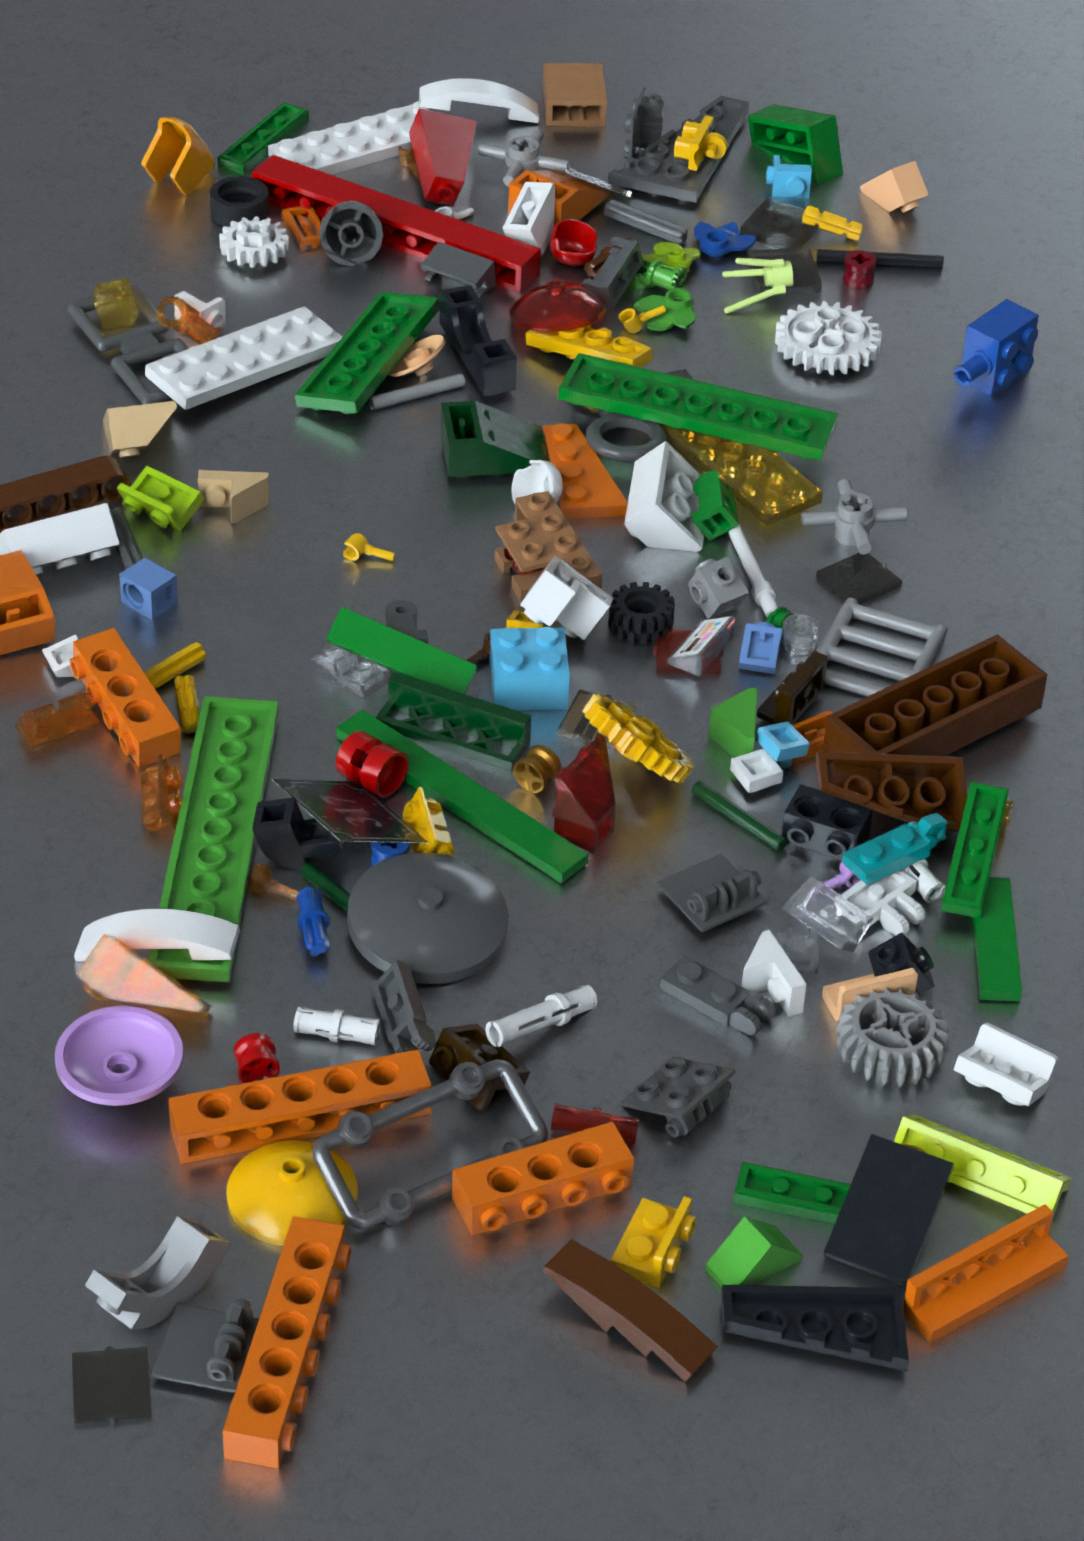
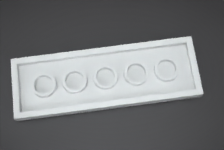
M417 101L412 105L389 109L387 112L377 115L364 116L359 120L339 123L334 127L324 130L311 131L306 135L292 139H283L278 143L268 145V156L276 155L330 175L413 152L409 131L418 109L439 111L437 109L420 107V101Z
M304 306L146 364L145 376L176 401L184 410L324 358L343 336Z

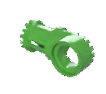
M654 259L652 263L644 260V263L628 287L644 289L648 286L652 288L659 286L668 290L684 288L682 282L686 283L684 279L687 278V271L682 267L676 269L664 265L658 259Z

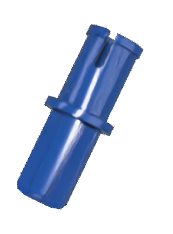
M305 887L297 893L296 897L300 911L297 923L299 929L304 934L306 948L309 949L312 956H318L320 953H327L330 947L327 932L330 919L323 908L321 891L315 888V898H313L312 887Z

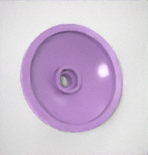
M111 1006L81 1016L64 1030L55 1048L56 1071L65 1087L78 1097L101 1105H130L150 1099L170 1086L178 1076L183 1064V1043L179 1032L172 1023L153 1011L134 1006Z

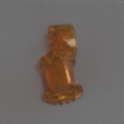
M178 296L166 297L156 309V318L163 327L174 329L180 335L186 334L199 345L214 340L212 337L216 339L222 330L219 326L215 328L201 318L198 310ZM168 304L176 305L181 312L180 319L176 321L168 320L163 314L164 306Z

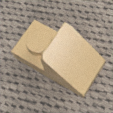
M198 471V491L205 498L200 506L231 507V523H237L269 505V472Z

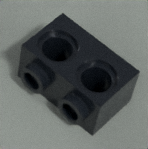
M800 784L784 812L782 836L787 839L789 844L843 860L844 852L867 841L870 835L873 810Z

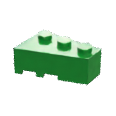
M775 104L748 115L752 145L772 158L774 155H780V160L783 159L789 164L811 165V182L818 186L843 174L836 115Z

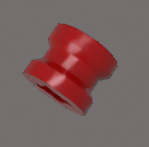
M252 1033L243 1036L236 1042L233 1047L234 1057L238 1063V1076L242 1083L278 1077L280 1065L279 1060L275 1056V1042L270 1036L263 1033Z

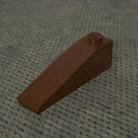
M818 751L816 753L819 791L908 823L911 821L918 823L922 817L938 813L947 821L946 832H959L967 800L963 757Z

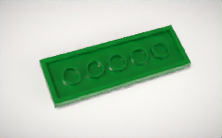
M380 292L294 395L297 407L311 408L317 411L331 410L344 414H357L440 310L439 297Z

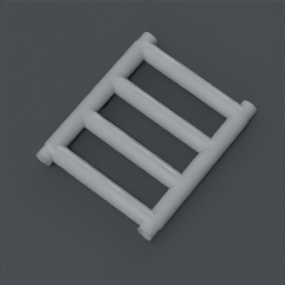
M850 597L842 605L817 652L828 656L827 663L830 660L901 681L931 666L945 638L947 627L943 624H937L934 627L858 604L856 599ZM852 618L920 637L927 641L922 648L848 626ZM840 639H844L916 661L913 669H908L836 646ZM826 669L824 684L866 697L886 688Z

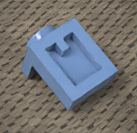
M767 622L746 623L739 659V669L775 674L782 641V628H776L773 624Z

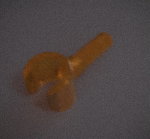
M410 144L411 149H402L399 146L400 164L408 166L415 179H420L412 144Z
M264 864L253 865L249 881V889L252 894L262 896L272 892L297 901L296 897L299 891L272 880L273 873L270 867Z

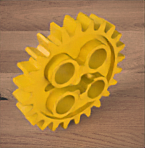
M593 694L583 708L582 712L590 720L589 723L596 727L599 733L608 737V741L613 743L614 748L634 762L639 761L648 770H652L659 776H665L668 780H674L677 783H683L693 770L692 760L685 756L686 753L679 749L676 743L667 739L664 731L645 716H637L628 707L626 708L617 701H612L607 696L603 697L600 694Z

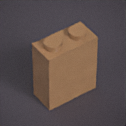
M543 63L542 92L546 126L606 127L607 95L603 64Z

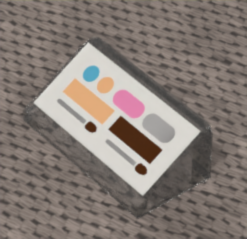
M727 616L701 620L667 659V664L700 676L733 638L735 617Z

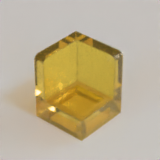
M124 278L96 284L92 298L102 330L108 331L134 325L139 313L129 279Z

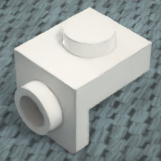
M184 290L174 295L175 323L203 339L226 325V306L223 298L217 297L206 304Z

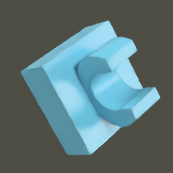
M789 722L759 727L755 737L759 745L776 761L782 770L788 769L791 766L793 758L806 756L810 745Z

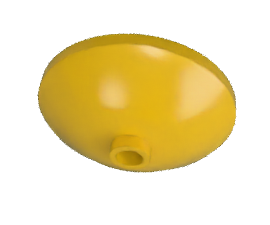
M288 1140L267 1144L246 1155L235 1166L227 1184V1205L232 1218L243 1231L260 1241L283 1246L293 1216L341 1225L347 1223L314 1162L312 1155L313 1142ZM333 1150L329 1151L357 1204L358 1185L351 1166L338 1153Z

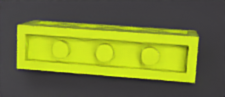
M916 1114L902 1117L894 1139L896 1143L919 1147L927 1154L954 1163V1170L949 1182L1027 1214L1044 1204L1055 1213L1062 1192L1069 1190L1073 1179Z

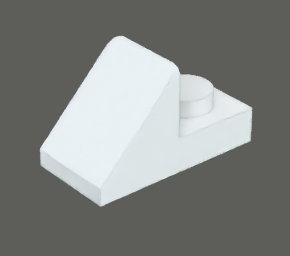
M763 931L744 967L741 987L751 993L769 990L772 1000L781 1005L788 1017L803 1013L806 983L771 931Z

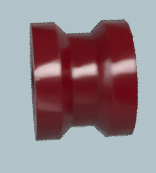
M854 250L847 253L844 260L847 269L843 272V283L854 289H866L872 286L875 277L872 270L876 267V257L872 253L863 250Z

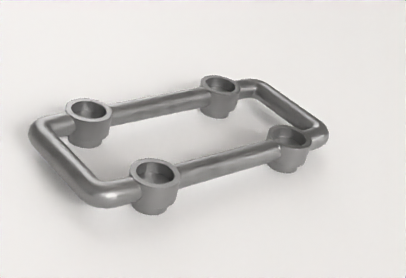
M499 1059L487 1062L481 1066L472 1062L460 1063L452 1071L447 1081L370 1115L359 1111L348 1112L343 1116L336 1130L319 1137L313 1145V1159L346 1222L357 1229L370 1228L381 1222L390 1226H399L407 1221L414 1207L452 1190V1171L409 1191L398 1187L389 1188L383 1192L376 1206L361 1212L329 1151L342 1145L351 1150L361 1149L369 1142L374 1131L452 1096L462 1100L473 1099L480 1093L485 1082L495 1077L502 1079L531 1135L522 1140L509 1136L501 1137L491 1147L488 1155L469 1164L546 1142L548 1139L546 1124L512 1064Z

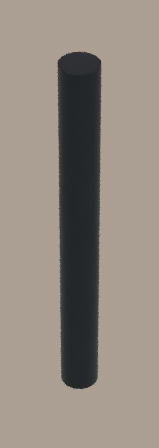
M817 249L816 261L844 263L846 254L851 251ZM870 252L876 257V265L943 268L944 263L943 255Z

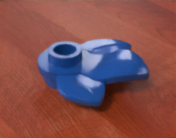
M699 222L694 228V236L700 241L701 251L713 258L721 257L730 251L749 249L756 241V236L740 235L735 222L717 228L705 222Z

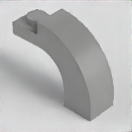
M177 1216L159 1247L142 1265L124 1274L93 1270L85 1286L98 1295L96 1302L130 1329H145L169 1318L174 1313L177 1303L186 1304L192 1299L217 1269L231 1243L201 1221Z

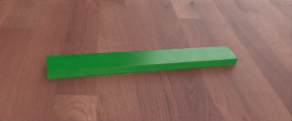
M363 709L336 727V737L343 742L350 734L358 730L365 731L378 738L383 744H389L408 756L409 767L404 782L415 789L422 787L427 797L439 802L441 806L558 882H565L588 864V853Z

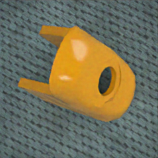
M171 116L161 117L158 120L157 132L141 165L152 180L160 183L173 168L170 178L181 193L188 196L208 171L215 170L213 155L208 150L206 143L186 121Z

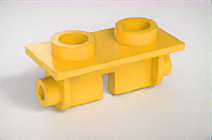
M418 787L412 800L408 801L404 807L403 821L429 843H411V848L415 853H436L452 857L455 848L449 832L445 831L447 825L441 804L432 798L426 799L423 788Z

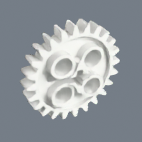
M826 301L822 302V306H817L815 303L810 302L809 308L799 304L797 311L788 309L787 315L780 316V322L776 324L775 344L778 345V352H784V359L793 358V366L802 363L804 364L805 371L814 367L817 374H820L823 369L828 370L830 375H834L835 370H840L843 374H847L848 368L859 371L860 365L868 367L870 360H876L877 354L880 353L882 331L878 330V323H872V316L863 317V310L852 312L851 305L846 308H840L839 302H836L834 306H828Z

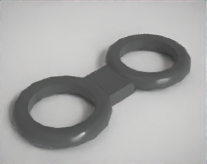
M598 409L600 417L595 419L586 430V441L592 450L605 458L616 461L635 462L666 441V432L657 422L641 421L635 417L618 413H607L601 409ZM623 427L641 430L648 434L651 440L640 446L625 447L611 444L604 440L601 435L610 429Z

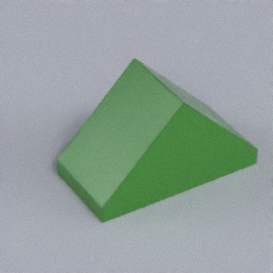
M750 687L711 708L708 737L733 757H738L754 750L757 688Z
M744 1216L706 1263L705 1270L721 1287L722 1285H758L802 1261L803 1254L776 1226Z

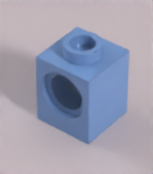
M146 557L119 574L121 602L152 621L178 604L176 575Z

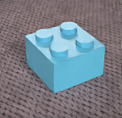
M564 627L490 629L489 664L493 703L515 711L568 710L570 673Z

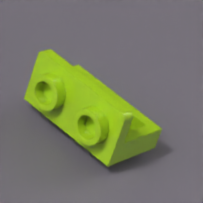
M147 465L131 487L120 483L116 488L124 499L122 504L129 511L136 515L142 512L148 515L160 527L167 528L169 525L179 531H182L205 499L200 491Z

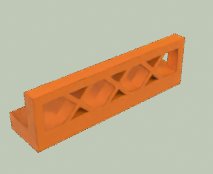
M1044 1204L909 1278L903 1304L904 1316L929 1343H932L1067 1267L1069 1255L1049 1236L1054 1212Z

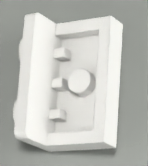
M985 1023L980 1027L975 1044L958 1055L953 1070L964 1075L965 1079L975 1086L989 1087L1001 1093L1002 1097L1009 1103L1029 1106L1046 1094L1058 1062V1057L990 1023Z

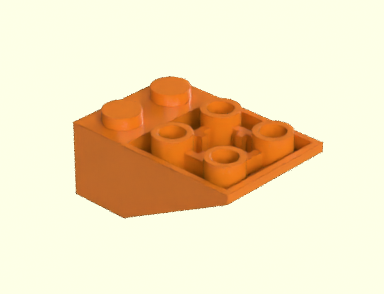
M525 170L509 183L508 216L525 182L554 183V226L564 219H576L579 221L610 196L611 190L560 171Z
M22 550L0 555V655L55 641V616L45 590Z

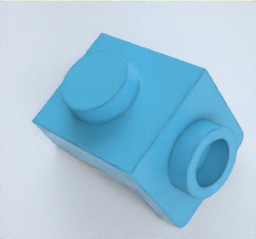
M774 155L773 166H767L766 184H772V197L809 198L812 175L811 165L781 164L780 155Z

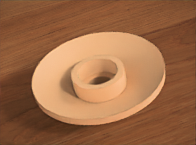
M432 335L412 344L390 371L389 376H404L414 372L417 376H421L429 372L434 366L431 361L435 359L445 345L444 337L442 335Z

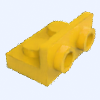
M684 1196L678 1209L642 1197L610 1262L638 1281L660 1288L667 1272L673 1274L678 1266L682 1251L679 1247L682 1241L689 1242L693 1236L697 1223V1217L691 1215L693 1198Z

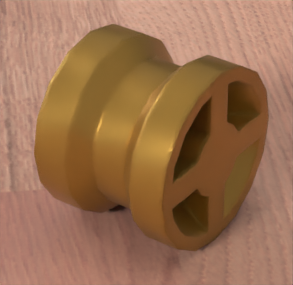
M535 745L528 751L526 757L519 759L515 763L513 774L522 788L531 793H539L547 786L548 781L555 779L560 774L562 765L556 753L544 745Z

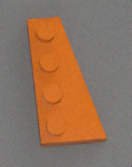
M558 423L555 425H543V434L549 460L555 464L562 476L563 489L557 505L566 519L626 516L627 500L597 454L587 443L577 424Z

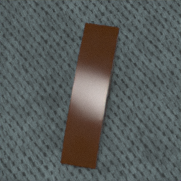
M573 1239L541 1269L606 1333L614 1326L645 1357L653 1351L684 1382L718 1348L713 1341L683 1314L646 1285L606 1258Z

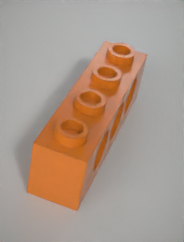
M115 628L73 641V658L69 660L71 671L77 680L81 679L85 684L90 702L93 705L98 704L102 710V716L109 730L114 729L118 735L123 753L126 756L131 755L138 768L180 754V726Z
M612 1121L453 1169L452 1199L471 1236L486 1231H495L518 1221L537 1218L544 1213L567 1206H576L584 1201L606 1194H615L625 1188L632 1187L634 1157Z

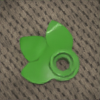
M671 289L667 291L666 296L650 295L638 300L634 304V308L642 312H647L664 305L666 313L646 321V327L651 331H666L674 325L685 329L693 325L696 320V314L693 312L694 300L691 298L690 292L685 289Z

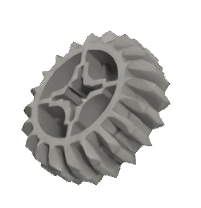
M885 987L882 993H876L871 990L867 998L857 995L853 1004H845L840 1020L837 1022L836 1044L838 1051L841 1052L843 1057V1063L851 1064L853 1073L865 1072L867 1081L878 1078L883 1086L888 1081H895L901 1087L905 1080H909L917 1085L921 1076L930 1078L934 1069H940L944 1055L948 1050L949 1040L947 1038L949 1030L947 1022L943 1021L942 1010L933 1009L931 1000L920 1001L918 992L906 995L903 993L902 987L898 992H890Z

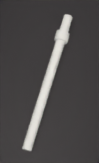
M739 524L727 532L751 582L752 596L756 604L762 607L767 618L771 612L778 608L775 603L776 594L770 582L765 581Z

